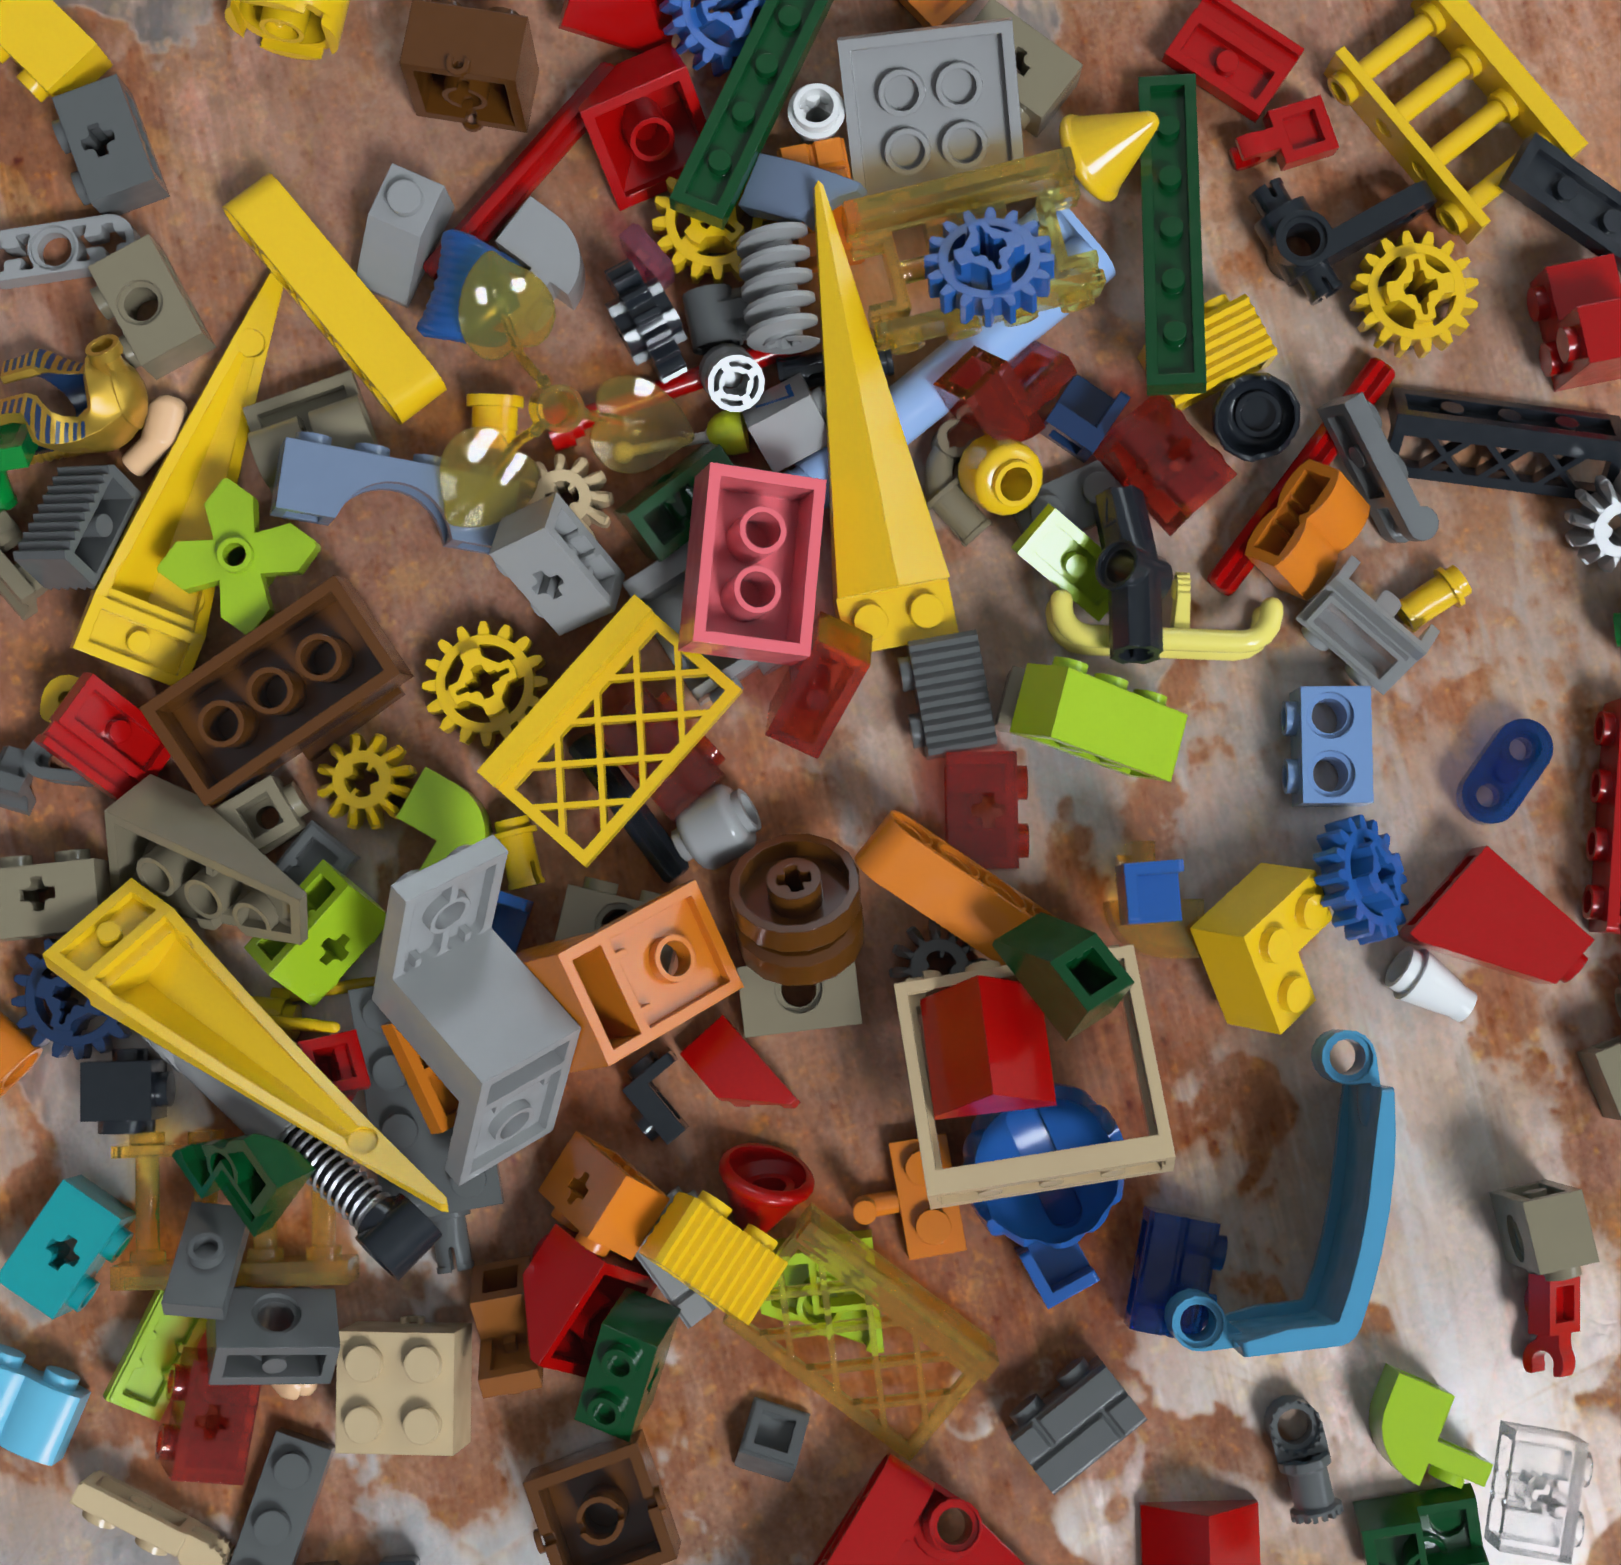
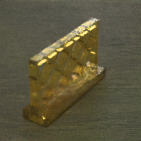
M810 1203L797 1219L794 1231L775 1254L788 1262L796 1251L800 1250L818 1264L820 1282L786 1286L783 1271L778 1279V1287L772 1288L765 1301L780 1299L784 1327L759 1329L752 1323L748 1326L727 1314L724 1315L723 1324L910 1462L979 1379L985 1382L1000 1365L996 1341L814 1204ZM826 1271H828L838 1280L828 1281ZM854 1291L865 1299L867 1317L838 1321L832 1320L829 1294ZM822 1295L826 1322L791 1326L788 1298ZM873 1306L885 1315L874 1316ZM901 1326L912 1334L914 1352L879 1356L876 1329ZM869 1330L872 1357L847 1360L837 1359L834 1334ZM827 1335L831 1361L806 1364L795 1356L793 1338ZM783 1339H785V1340H786V1348H784L782 1345H780V1344H779L778 1342H776L775 1340H783ZM919 1340L932 1350L921 1351ZM948 1361L962 1372L950 1388L925 1390L922 1364ZM916 1365L919 1391L884 1395L881 1375L882 1368ZM874 1369L877 1396L853 1399L841 1390L839 1373ZM832 1374L833 1383H831L822 1375ZM938 1402L928 1414L927 1403ZM921 1404L923 1421L908 1439L888 1425L886 1408ZM879 1409L880 1418L869 1410Z

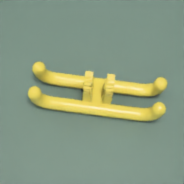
M1175 572L1171 585L1173 601L1170 628L1162 627L1163 652L1160 653V658L1221 661L1249 659L1261 652L1279 632L1283 618V604L1275 597L1264 599L1261 606L1254 609L1251 627L1247 630L1190 628V573ZM1064 589L1054 591L1046 604L1045 616L1048 631L1055 642L1072 653L1087 656H1110L1109 625H1089L1081 622L1074 614L1073 598L1070 592Z

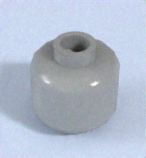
M716 784L678 806L675 812L677 829L671 831V837L678 853L685 861L688 862L694 859L703 868L716 870L751 850L757 841L756 832L762 826L754 804L742 789L738 788L733 791L729 786Z

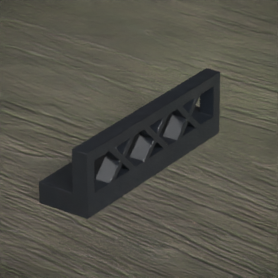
M1392 387L1387 405L1391 424L1387 441L1392 451L1399 455L1404 436L1427 438L1437 449L1420 460L1402 459L1408 471V478L1577 499L1575 497V490L1583 489L1591 495L1596 492L1594 483L1574 481L1567 470L1586 459L1606 461L1602 475L1611 484H1613L1621 471V418L1618 415ZM1471 444L1487 446L1494 457L1476 468L1461 466L1453 455ZM1528 452L1544 453L1551 464L1533 475L1517 473L1511 462Z

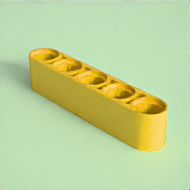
M265 174L222 206L228 220L244 241L397 423L402 425L447 390L442 378L431 363L272 174Z

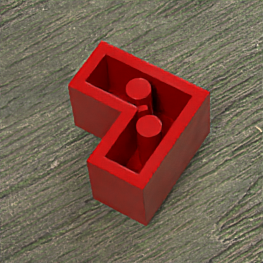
M1614 253L1545 267L1529 283L1530 288L1527 291L1526 299L1531 319L1539 323L1543 340L1539 349L1540 364L1545 376H1551L1554 392L1621 379V282Z

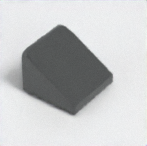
M754 1397L735 1459V1466L780 1481L790 1482L797 1466L810 1414Z

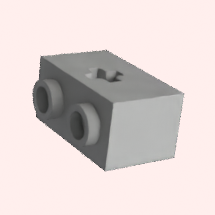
M557 492L501 518L489 555L493 558L498 570L504 576L510 578L529 600L534 612L539 617L544 618L559 636L615 611L625 574Z

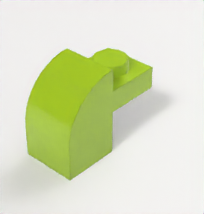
M427 767L422 771L396 816L401 821L437 840L420 870L445 859L459 846L465 844L471 846L493 835L489 815L477 797L465 788Z
M1385 1363L1369 1408L1370 1433L1382 1457L1405 1478L1418 1486L1421 1485L1428 1464H1431L1428 1474L1454 1487L1462 1489L1465 1479L1485 1487L1493 1464L1478 1453L1439 1437L1455 1396L1439 1385Z

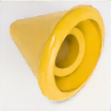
M1151 111L1084 116L1069 114L1062 118L1059 125V138L1064 156L1078 181L1093 197L1103 202H1111L1117 197L1124 180L1158 129L1159 118L1156 113Z

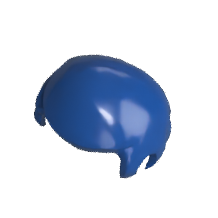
M1054 1082L1056 1106L977 1115L972 1123L971 1133L964 1141L962 1150L963 1166L1124 1139L1115 1119L1107 1108L1098 1105L1086 1091L1078 1087ZM1124 1179L970 1204L992 1236L1006 1235L1023 1247H1028L1038 1242L1054 1249H1064L1079 1242L1086 1233L1096 1231L1105 1222L1111 1207L1122 1199Z

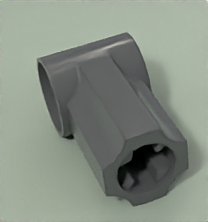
M710 284L696 287L683 294L682 300L694 354L705 355L712 347L722 343H734L738 346L743 344V341L746 340V333L751 327L744 320L743 311L748 304L742 300L741 287L732 289L728 284Z

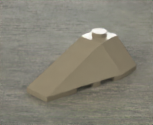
M149 774L104 810L112 894L130 878H133L173 907L181 917L197 919L200 928L216 930L222 924L237 926L246 936L301 945L308 939L307 893L213 808L204 806L197 794Z

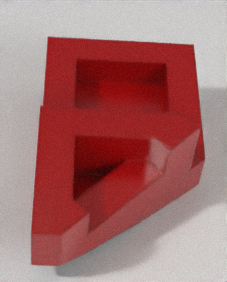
M724 1015L680 1053L682 1058L720 1101H729L735 1107L780 1105L783 1108L795 1109L801 1103Z

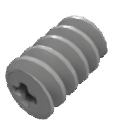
M779 222L764 225L745 233L736 242L737 255L743 259L738 265L740 278L745 281L741 287L742 300L748 304L743 311L744 320L751 327L746 333L747 345L753 350L770 354H795L814 348L820 343V338L803 335V330L818 324L817 315L800 312V308L811 305L816 301L814 292L798 290V285L813 279L811 269L795 267V263L810 257V247L796 245L792 242L808 234L807 225L804 223Z

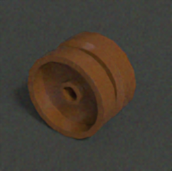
M785 834L760 842L741 856L730 875L729 897L732 914L735 918L737 946L747 967L765 980L785 986L814 985L836 977L856 960L864 944V917L861 903L859 869L848 851L830 839L812 834Z

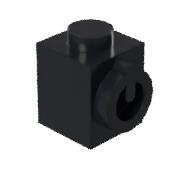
M148 1048L112 1049V1060L80 1062V1122H98V1134L156 1132V1119L167 1117V1107H171L175 1100L176 1086L173 1072L167 1071V1063L163 1059H148Z

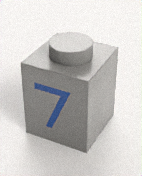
M801 372L762 393L757 403L751 408L742 411L747 427L772 472H779L827 446L825 393L821 386L810 391Z

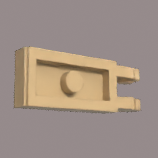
M101 1470L94 1471L81 1481L69 1502L82 1509L83 1518L91 1524L104 1529H114L116 1526L135 1536V1543L141 1549L157 1556H166L168 1553L175 1557L177 1556L180 1565H229L234 1554L233 1547L235 1545L231 1544V1539L228 1540L226 1535L221 1536L219 1531Z

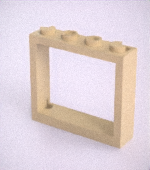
M1133 944L1107 946L1135 982L1121 1002L1148 1136L943 1169L918 1015L922 1014L920 1000L976 975L1013 981L1019 980L1007 965L1000 966L998 961L986 960L966 966L965 972L941 976L939 971L925 970L922 971L923 976L909 978L905 982L894 983L924 1179L931 1210L1174 1171L1176 1156Z

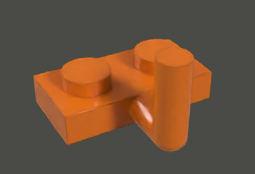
M945 1132L937 1133L943 1169L952 1168L947 1135ZM918 1137L888 1142L896 1189L857 1197L852 1205L855 1220L860 1224L867 1225L872 1223L878 1216L901 1213L909 1260L967 1250L959 1205L930 1209Z

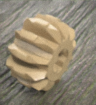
M563 454L555 455V470L550 472L547 471L543 463L540 461L535 462L533 469L540 480L537 483L529 479L520 480V490L531 498L518 501L516 511L555 492L560 496L562 493L569 492L575 501L569 505L570 509L595 539L593 531L589 528L591 524L601 528H608L610 526L611 520L609 516L597 510L614 504V497L611 492L599 491L607 481L602 471H596L587 475L589 462L584 457H579L574 462L571 470H568V464Z

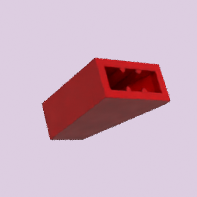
M1487 845L1471 848L1398 932V936L1404 942L1537 984H1557L1560 980L1563 983L1570 981L1587 963L1588 957L1584 952L1594 942V939Z

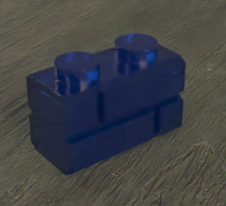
M1144 1206L1123 1321L1129 1329L1174 1338L1168 1331L1164 1320L1165 1307L1171 1297L1187 1288L1198 1289L1217 1302V1295L1209 1293L1212 1271H1222L1228 1248L1227 1236L1219 1234L1220 1223L1210 1218ZM1196 1304L1188 1307L1183 1312L1180 1319L1182 1332L1196 1334L1206 1327L1209 1318L1206 1306Z

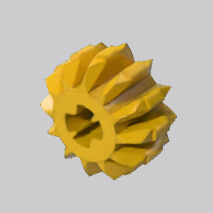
M354 733L350 735L349 740L351 753H348L346 749L338 744H333L329 748L331 755L339 761L336 767L328 764H319L318 773L331 777L332 783L320 786L317 789V794L321 798L331 799L337 797L329 806L327 813L330 817L338 819L348 812V828L359 830L367 816L368 823L373 830H382L385 822L383 810L394 819L400 820L396 816L401 807L395 801L398 796L407 799L412 790L401 786V781L413 778L417 775V771L412 765L396 767L404 759L406 750L402 746L396 745L386 751V736L376 733L371 738L367 748L363 736L359 733ZM364 769L379 776V781L370 785V795L356 789L355 782L364 779Z

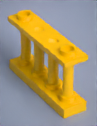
M1413 0L1410 7L1414 10L1415 17L1358 62L1345 46L1341 47L1335 52L1323 74L1327 77L1329 90L1336 100L1344 106L1350 105L1410 178L1415 183L1426 180L1438 200L1434 206L1436 207V215L1439 222L1450 234L1454 236L1459 235L1468 245L1491 222L1482 209L1504 192L1503 189L1498 187V184L1516 153L1469 191H1466L1446 168L1449 162L1501 121L1509 123L1523 140L1535 132L1573 159L1588 145V142L1468 0ZM1428 35L1437 37L1451 54V60L1394 105L1373 79ZM1464 78L1473 80L1486 95L1487 104L1430 148L1409 122Z

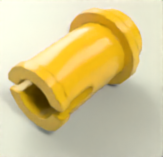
M1451 565L1446 569L1438 567L1433 571L1435 577L1399 599L1401 607L1397 615L1412 633L1419 630V627L1453 605L1460 608L1466 604L1465 597L1472 593V589L1465 576L1456 566Z
M527 815L495 822L497 834L493 835L508 850L505 864L509 883L508 890L511 891L544 883L545 878L542 876L532 833L538 831L537 825H531Z

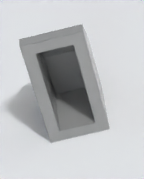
M394 163L391 164L368 213L356 274L372 293L406 308L409 307L425 273L423 269L424 262L435 251L455 209L444 185Z

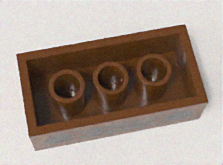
M333 575L139 707V709L204 806H219L264 779L414 677V675L350 580Z

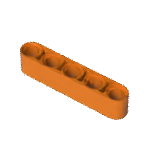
M891 810L854 857L859 868L877 884L989 959L1000 962V966L1007 964L992 946L995 939L1040 912L1056 917L931 831L896 810Z

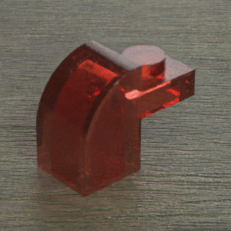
M1035 340L1010 363L974 345L933 385L949 411L961 422L998 441L1013 439L1022 442L1036 436L1046 428L1037 411L1058 394L1059 390L1077 373V370L1068 355Z

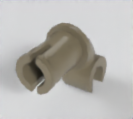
M953 419L943 423L932 437L931 452L927 458L924 472L925 493L928 510L933 509L961 540V544L966 547L993 522L984 516L958 486L960 483L958 477L953 480L955 464L960 462L964 450L975 440L974 436L963 447H949L950 443L947 439V434L960 421V419Z

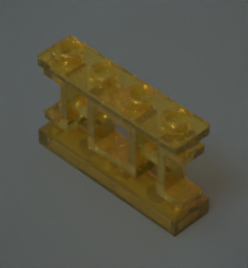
M1070 146L842 203L841 224L846 243L850 244L852 260L857 261L881 255L893 300L870 305L868 309V320L870 327L873 329V340L877 352L891 349L892 354L901 355L925 346V340L947 335L948 340L957 341L970 338L982 331L981 326H984L982 316L974 315L971 321L963 324L960 321V309L958 308L946 314L941 312V309H936L910 316L912 306L906 284L926 280L924 256L899 261L892 232L924 224L923 235L929 253V239L931 236L943 238L942 224L945 221H950L957 226L964 224L963 212L967 210L974 214L976 219H981L985 217L987 207H994L996 218L1004 219L1008 214L1005 204L1037 197L1035 208L1041 226L1038 227V236L1049 235L1051 239V254H1054L1055 280L1050 281L1049 296H1037V311L1033 314L1022 308L1017 309L1016 323L1009 324L1003 315L994 316L993 323L1004 321L1005 326L1014 327L1035 320L1039 316L1038 312L1060 307L1061 312L1071 313L1085 309L1095 303L1094 298L1100 296L1106 283L1104 270L1098 267L1099 257L1097 250L1068 256L1056 211L1076 207L1081 196L1078 183L1075 184L1073 177L1076 165Z

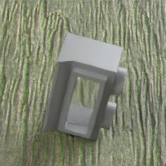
M1351 555L1331 576L1322 589L1306 603L1295 619L1303 625L1301 628L1302 634L1313 647L1321 651L1330 649L1347 663L1345 665L1346 673L1358 686L1374 687L1384 695L1418 660L1427 654L1440 630L1431 624L1419 638L1413 635L1394 618L1401 607V602L1393 593L1385 590L1373 600L1349 579L1361 563Z

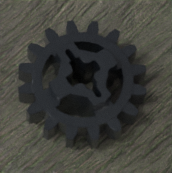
M629 258L605 270L606 279L615 299L605 303V306L618 335L622 339L635 365L638 366L649 360L654 372L657 373L663 384L688 372L687 365L681 355V350L677 345L688 338L674 306L671 304L657 277L644 283L638 269L635 268Z

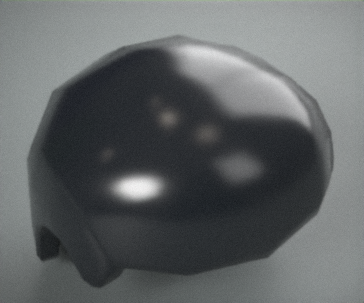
M1249 373L1233 379L1224 386L1213 403L1212 429L1221 447L1243 461L1255 462L1282 453L1290 445L1291 440L1295 437L1300 427V403L1288 383L1269 373Z

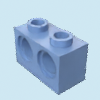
M1300 686L1290 692V701H1283L1281 707V730L1283 736H1290L1291 759H1284L1282 787L1285 794H1291L1292 807H1362L1374 803L1371 686ZM1316 704H1325L1335 712L1337 725L1333 733H1324L1314 725L1312 711ZM1318 761L1330 763L1338 773V783L1332 792L1322 790L1314 781L1313 770Z

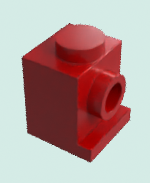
M356 1029L297 1042L296 1045L351 1102L357 1091L370 1088L371 1083Z

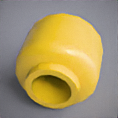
M1002 433L985 434L972 441L964 450L958 464V480L963 492L983 509L1001 516L1012 515L1026 509L1038 496L1042 486L1043 469L1038 456L1027 445Z

